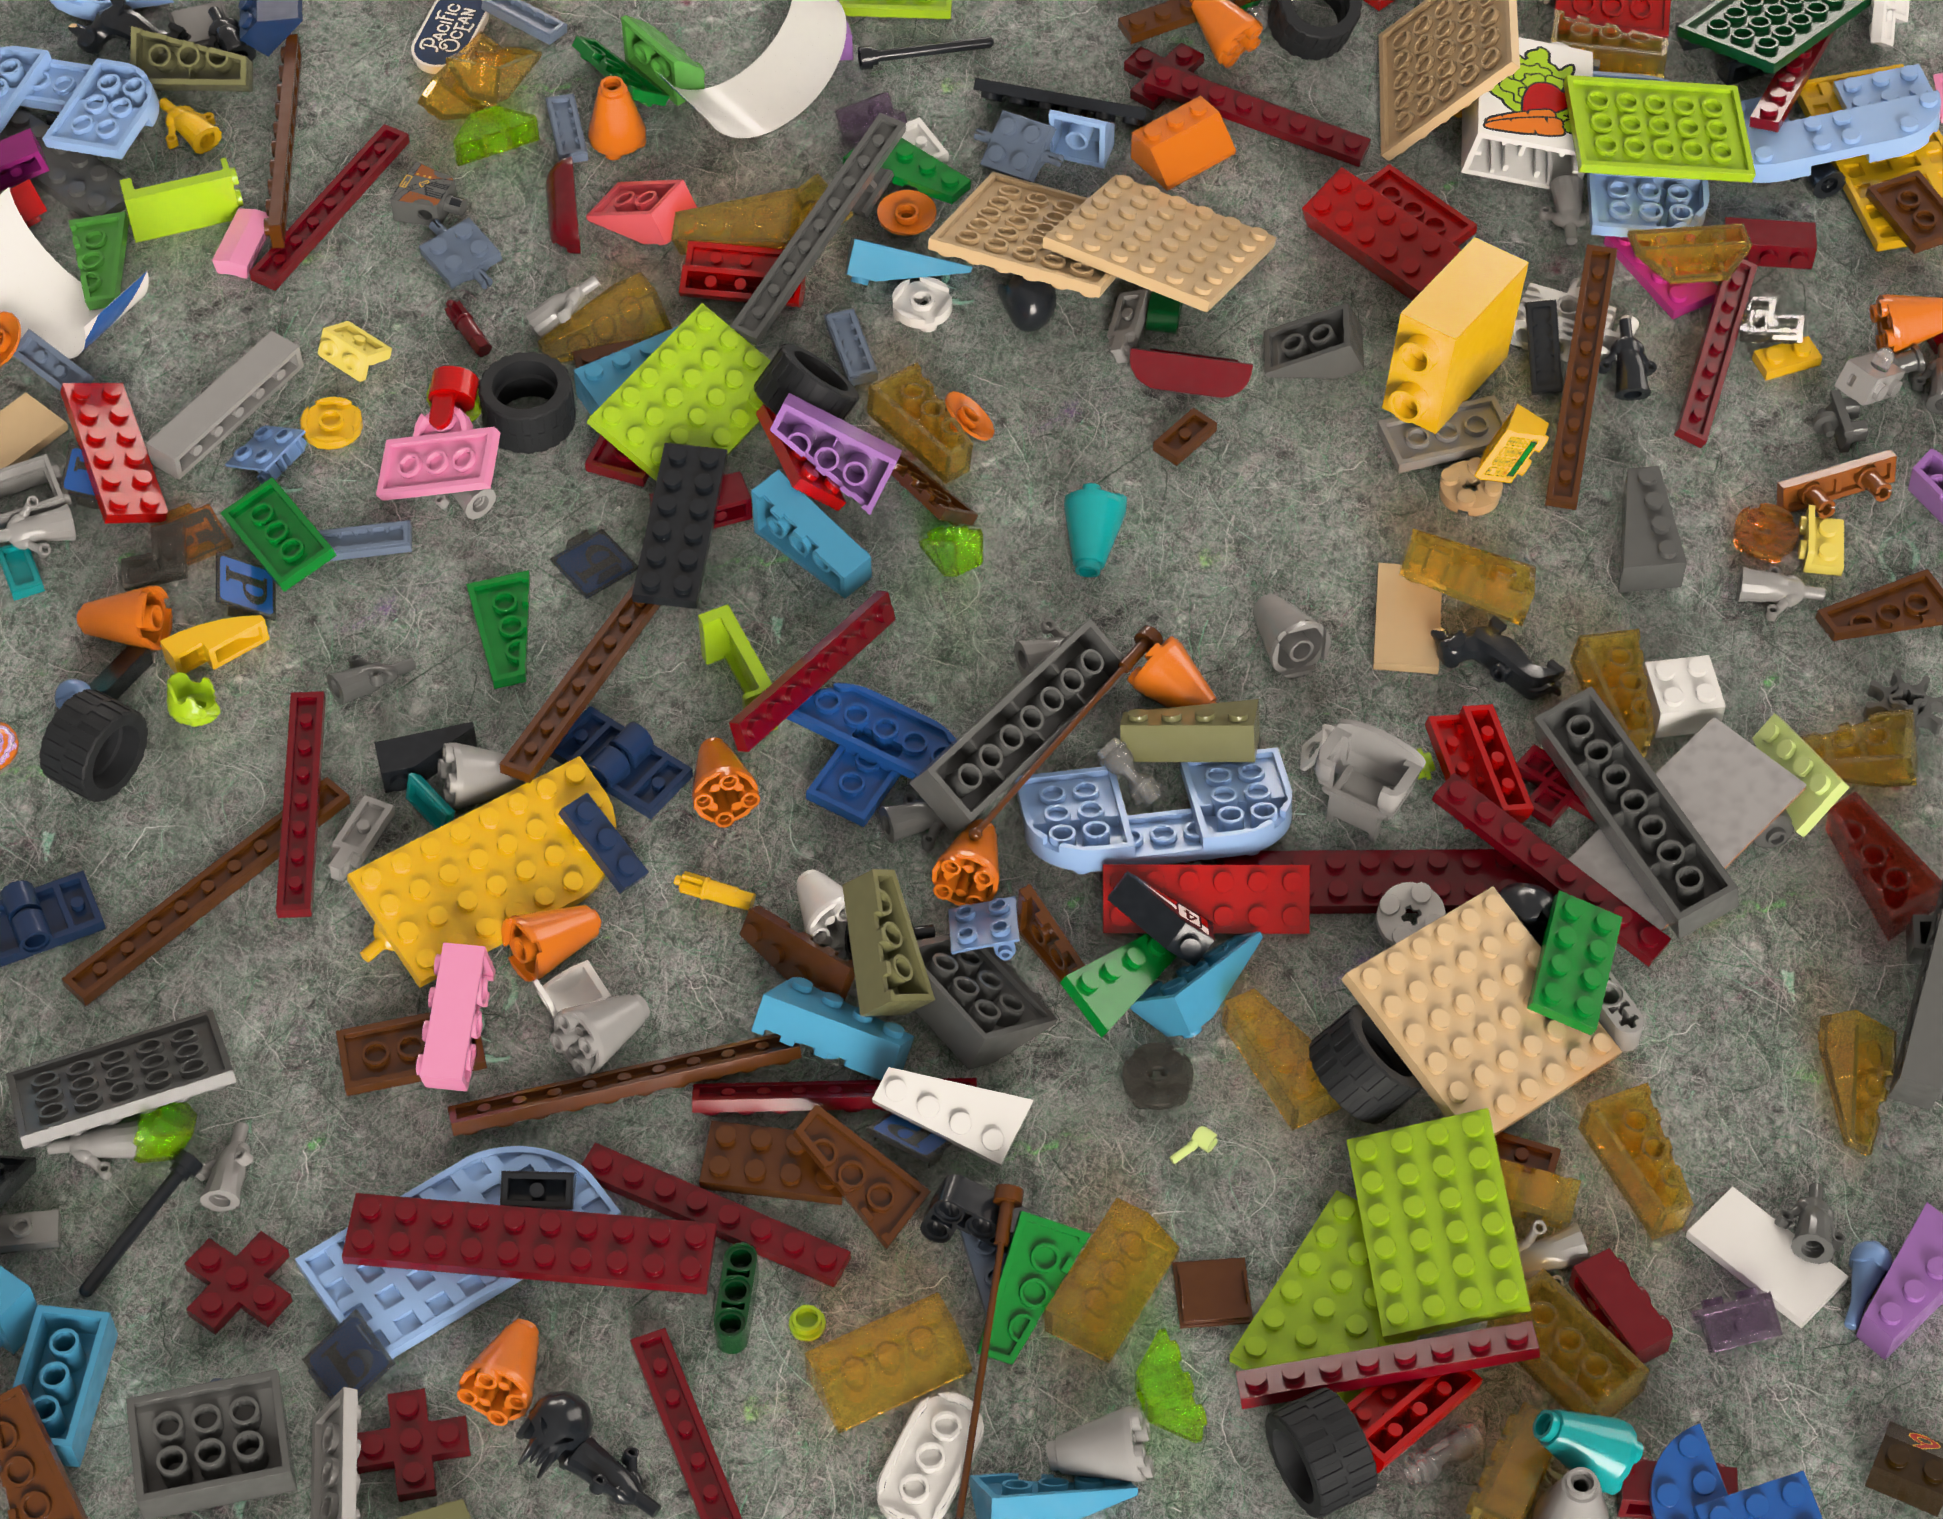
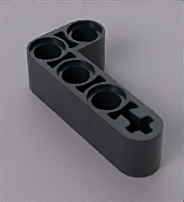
M957 1174L948 1175L944 1178L931 1199L920 1226L921 1233L930 1241L945 1243L951 1239L956 1229H959L997 1248L994 1245L1000 1206L993 1202L994 1191L964 1176ZM1023 1206L1014 1208L1009 1244L1020 1211L1042 1218L1045 1217ZM1004 1247V1253L1007 1254L1008 1247Z

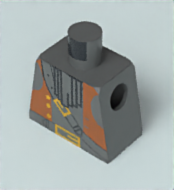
M418 162L413 164L390 198L395 221L429 226L432 221L435 223V219L443 223L449 213L463 216L467 209V200L457 197L456 184L452 177Z

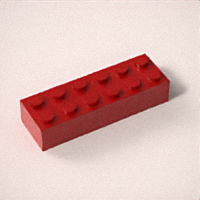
M1343 167L1302 207L1307 227L1412 301L1461 251L1460 248Z

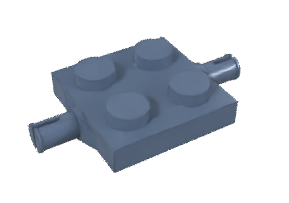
M1002 110L993 132L977 128L976 132L978 134L974 133L975 140L987 143V149L980 165L1034 183L1039 170L1045 163L1060 167L1062 163L1059 161L1063 162L1064 156L1050 152V143L1056 131L1054 127Z
M469 217L449 229H446L438 219L434 220L435 223L432 221L429 228L436 236L420 245L419 249L421 255L449 287L453 289L463 282L473 279L483 289H488L487 285L491 287L493 280L485 272L489 267L501 261L502 257L500 251Z

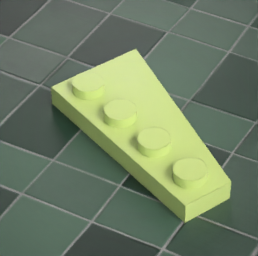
M1774 713L1752 739L1760 751L1806 784V789L1786 808L1792 819L1795 831L1802 837H1805L1849 789V786L1781 717Z

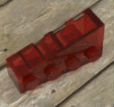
M1856 791L1833 805L1828 811L1825 830L1884 935L1890 941L1906 930L1912 915H1929L1935 911L1942 880Z

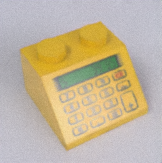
M1517 403L1484 449L1474 476L1481 480L1511 483L1517 474L1523 476L1532 462L1529 457L1534 450L1539 453L1549 439V436L1545 435L1549 423Z

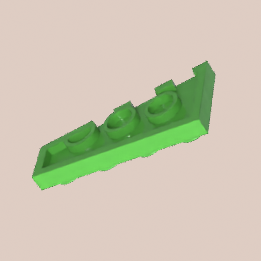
M126 211L68 220L73 234V245L77 253L76 260L81 273L80 279L84 299L89 310L106 308L120 295L129 228V217Z

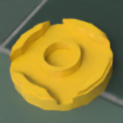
M327 397L315 401L316 405L310 409L308 406L300 418L301 429L306 432L303 437L309 444L320 449L332 450L343 448L353 443L360 436L363 429L361 410L358 406L352 405V401L341 397Z

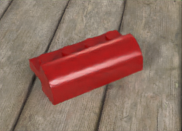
M688 240L685 264L682 265L679 295L680 297L747 303L784 249ZM805 278L785 305L786 307H802L806 291Z
M1494 705L1462 706L1460 713L1457 715L1428 716L1424 725L1445 780L1453 773L1457 774L1523 824L1532 814L1534 807Z
M1473 1370L1369 1387L1351 1400L1347 1405L1356 1417L1370 1445L1376 1463L1377 1474L1481 1386L1483 1379Z

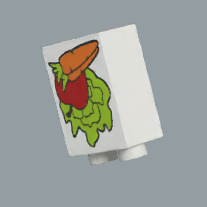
M1519 37L1520 68L1513 75L1506 77L1495 85L1491 91L1484 93L1474 100L1470 106L1462 109L1461 173L1550 190L1549 184L1552 179L1558 176L1573 175L1583 179L1585 174L1578 172L1563 82L1566 75L1593 77V52L1571 48L1560 42L1546 43Z

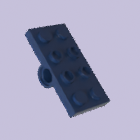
M589 706L579 716L550 756L562 765L580 756L605 792L650 820L693 777V769L655 746L651 735L641 725L630 722L624 727L592 706Z
M84 870L35 888L32 883L21 880L12 882L1 890L0 967L106 929Z

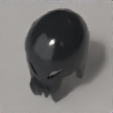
M1017 274L1011 278L1008 285L999 284L998 294L1012 323L1021 331H1036L1050 320L1056 308L1057 298L1055 288L1051 284L1041 281H1028L1023 276Z
M1513 883L1507 885L1499 891V894L1542 948L1554 897L1549 891L1535 884Z
M568 1391L549 1392L539 1399L516 1433V1438L519 1440L524 1438L530 1439L518 1461V1465H521L530 1456V1463L537 1459L536 1467L542 1463L537 1475L538 1479L556 1459L559 1461V1467L565 1470L576 1449L591 1436L594 1422L587 1403L580 1396Z

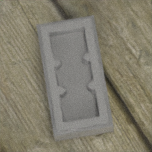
M59 1209L0 1215V1253L60 1247L61 1214Z

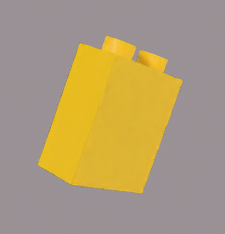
M1474 237L1401 312L1382 408L1393 413L1401 421L1414 423L1436 434L1458 411V407L1462 402L1467 401L1507 358L1529 262Z

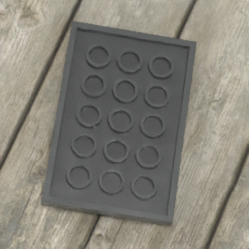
M213 1009L6 1074L23 1149L44 1147L53 1140L65 1136H79L88 1129L103 1124L113 1125L125 1117L138 1113L148 1114L155 1111L158 1107L169 1103L186 1102L193 1098V1096L207 1091H221L228 1087L229 1084L237 1082Z

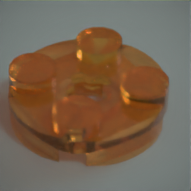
M1764 503L1760 504L1759 508L1751 510L1749 506L1744 508L1736 518L1733 529L1734 546L1739 551H1743L1752 557L1766 560L1769 563H1778L1784 556L1794 550L1799 536V527H1796L1793 522V515L1780 506ZM1769 529L1771 530V534H1763L1760 531Z

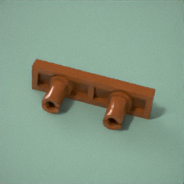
M1886 450L1777 482L1776 509L1784 515L1808 508V505H1815V511L1819 517L1828 518L1835 512L1834 506L1836 505L1833 500L1867 490L1877 501H1885L1892 494V486L1889 483L1895 482L1897 456L1891 450Z

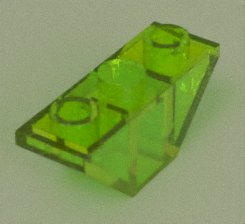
M494 106L470 114L453 140L457 166L539 141L536 116L501 106Z
M942 525L927 531L928 537L918 541L921 549L944 577H957L983 564V533L981 528L969 529L968 525L959 528L953 525L945 528Z
M187 1102L169 1103L158 1107L151 1113L140 1115L137 1126H140L132 1142V1144L137 1146L134 1161L138 1163L171 1161L179 1149L185 1148L194 1134L198 1116Z
M1163 1328L1157 1331L1135 1372L1134 1390L1144 1416L1148 1419L1149 1423L1193 1443H1198L1202 1441L1203 1427L1207 1425L1206 1413L1202 1404H1196L1192 1396L1194 1385L1189 1372H1183L1179 1362L1182 1361L1178 1343L1176 1340L1170 1341L1166 1329Z

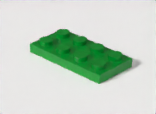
M273 477L220 512L226 523L283 592L337 556L330 544Z
M1559 890L1553 899L1527 1009L1592 1035L1597 1030L1623 917Z

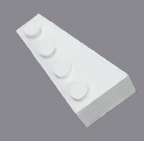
M888 1067L872 1098V1102L881 1108L1000 1168L1033 1104L1031 1099Z

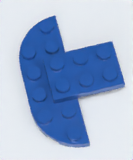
M833 683V687L817 690L786 718L840 744L807 789L806 799L862 827H865L901 774L910 779L915 778L956 740L952 733L939 722L871 689L847 683Z
M1701 1423L1683 1431L1668 1444L1661 1453L1651 1475L1649 1504L1653 1519H1823L1804 1470L1728 1495Z

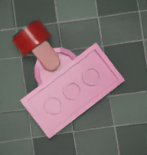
M451 364L442 365L434 369L428 399L432 403L430 412L425 416L422 413L420 414L415 424L413 437L386 440L376 496L382 501L491 489L500 432L495 427L473 429V424L466 415V411L473 409L475 406L479 379L473 371L463 366Z

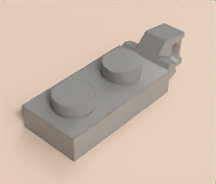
M1147 289L1119 294L1107 333L1111 348L1110 352L1113 353L1116 363L1128 362L1131 346H1136L1151 298Z
M367 795L363 796L332 843L333 849L330 854L332 861L328 865L331 871V878L343 882L351 872L352 866L358 868L365 861L396 814L394 805Z

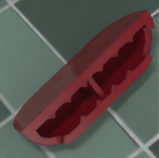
M567 157L557 162L551 168L546 179L549 235L553 244L557 243L567 248L568 253L581 254L573 158Z
M1131 348L1130 364L1136 378L1144 385L1159 390L1219 398L1230 397L1246 387L1253 370L1252 363H1241L1236 359L1154 348H1150V350Z

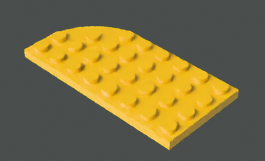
M1897 64L1808 79L1797 101L1806 118L1843 110L1833 91L1834 81L1904 67V65ZM1939 129L1929 136V143L1907 155L1871 163L1868 162L1865 155L1830 162L1846 176L1843 190L1876 252L1907 246L1865 196L1869 186L1919 170L1943 198V136Z
M580 756L533 779L531 783H525L347 875L348 883L419 988L437 979V975L434 974V962L436 955L442 953L443 943L485 946L487 952L503 944L501 928L504 920L514 915L576 906L588 898L604 879L605 874L558 815L562 808L588 793L616 829V819L612 803L605 790Z

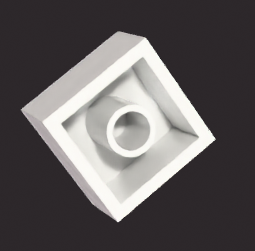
M1709 655L1644 663L1639 687L1655 738L1698 733L1712 718H1717L1722 722L1726 705Z

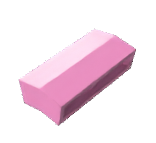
M238 208L212 259L218 274H230L245 279L248 278L249 272L253 268L268 238L264 233V218H269L266 212L257 209Z

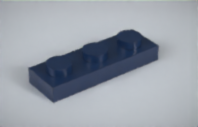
M588 793L571 802L558 813L620 894L645 878L649 873Z

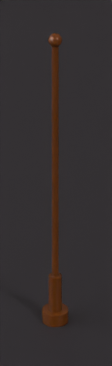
M1145 625L1134 636L1136 644L1118 663V670L978 827L970 829V839L974 841L981 839L982 831L1123 673H1128L1156 643L1163 644V637L1157 629Z
M998 1184L995 1186L993 1202L1000 1206L994 1239L997 1251L955 1519H963L1004 1247L1009 1245L1014 1208L1021 1207L1023 1202L1024 1190L1012 1184Z

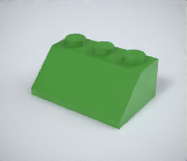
M627 15L621 17L625 61L670 96L669 99L674 104L679 106L686 101L661 76L674 87L686 90L705 89V71L700 63L694 62L681 47L673 44L665 33L659 32L651 24Z

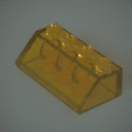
M1116 1198L1046 1307L1045 1331L1110 1364L1177 1256L1180 1247L1148 1212Z
M938 1292L804 1353L806 1375L839 1434L972 1372V1366L956 1322Z

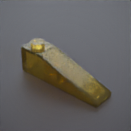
M480 31L430 80L417 103L439 120L477 118L492 101L491 94L496 84V73L500 67L504 48Z
M639 272L613 284L574 313L565 323H561L539 339L537 343L544 354L556 358L560 362L574 360L573 351L633 340V343L636 344L673 328L657 291L646 277Z
M1913 709L1877 712L1868 715L1869 720L1850 726L1849 722L1839 724V730L1823 735L1814 732L1801 736L1845 783L1881 788L1917 785L1918 754Z

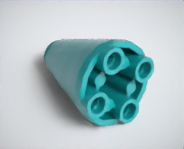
M1095 483L1083 484L1082 489L1070 492L1065 496L1064 512L1072 562L1075 566L1076 574L1088 578L1097 577L1105 567L1126 516L1127 497L1125 495L1101 490V486Z
M1556 1409L1541 1411L1533 1423V1435L1545 1449L1568 1470L1585 1467L1593 1471L1600 1482L1602 1492L1610 1495H1615L1621 1490L1623 1481L1629 1475L1633 1465L1643 1455V1444L1637 1441V1434L1633 1426L1620 1418Z

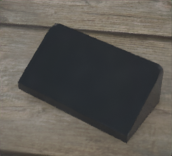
M1737 60L1726 63L1717 71L1718 77L1725 85H1732L1768 74L1757 67L1747 63H1740Z
M127 646L89 685L91 690H98L117 700L153 664L150 650Z
M501 1171L500 1205L573 1209L576 1172Z

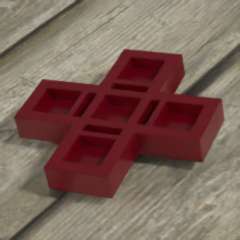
M1180 43L1163 58L1140 46L1124 61V71L1141 79L1130 90V98L1154 110L1166 99V97L1144 90V82L1155 61L1198 76L1193 72L1204 63V54Z
M1533 744L1516 763L1522 778L1538 787L1530 795L1534 807L1531 816L1551 828L1568 807H1571L1595 822L1546 751Z
M262 1231L237 1256L208 1238L184 1263L187 1272L208 1285L186 1308L188 1316L215 1335L240 1309L266 1327H269L293 1302L290 1293L269 1280L290 1257L288 1249Z
M425 1388L387 1394L391 1427L357 1433V1439L361 1442V1450L357 1459V1472L362 1474L395 1468L399 1502L437 1496L434 1462L471 1456L466 1415L429 1421Z

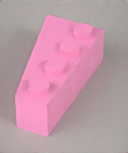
M443 943L442 953L437 954L435 957L434 974L437 975L436 986L430 988L428 995V1007L432 1009L430 1020L424 1021L422 1029V1040L425 1042L424 1054H419L416 1062V1074L420 1075L426 1088L468 1091L477 1053L476 1045L472 1044L473 1038L478 1039L481 1036L483 1028L482 1012L479 1010L480 1007L488 1006L490 998L488 981H494L496 972L485 946Z

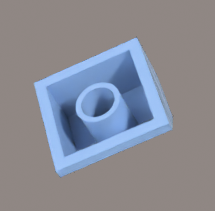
M1050 109L1049 125L1056 129L1050 143V152L1063 155L1064 160L1104 169L1114 146L1115 124Z

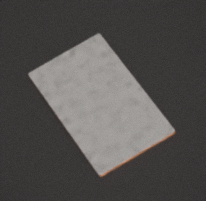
M1712 718L1656 773L1724 869L1806 789V784L1717 718ZM1601 829L1593 834L1568 859L1659 930L1663 931L1669 925Z

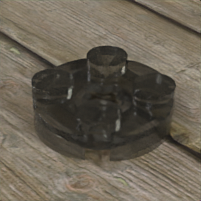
M1161 1042L1147 1043L1135 1049L1134 1055L1128 1060L1126 1059L1123 1065V1087L1127 1095L1132 1099L1133 1105L1139 1109L1164 1110L1180 1106L1187 1101L1188 1094L1192 1089L1193 1066L1190 1059L1184 1053L1182 1056L1179 1052L1174 1051V1046ZM1154 1071H1160L1161 1076H1167L1163 1081H1154L1150 1077H1153Z

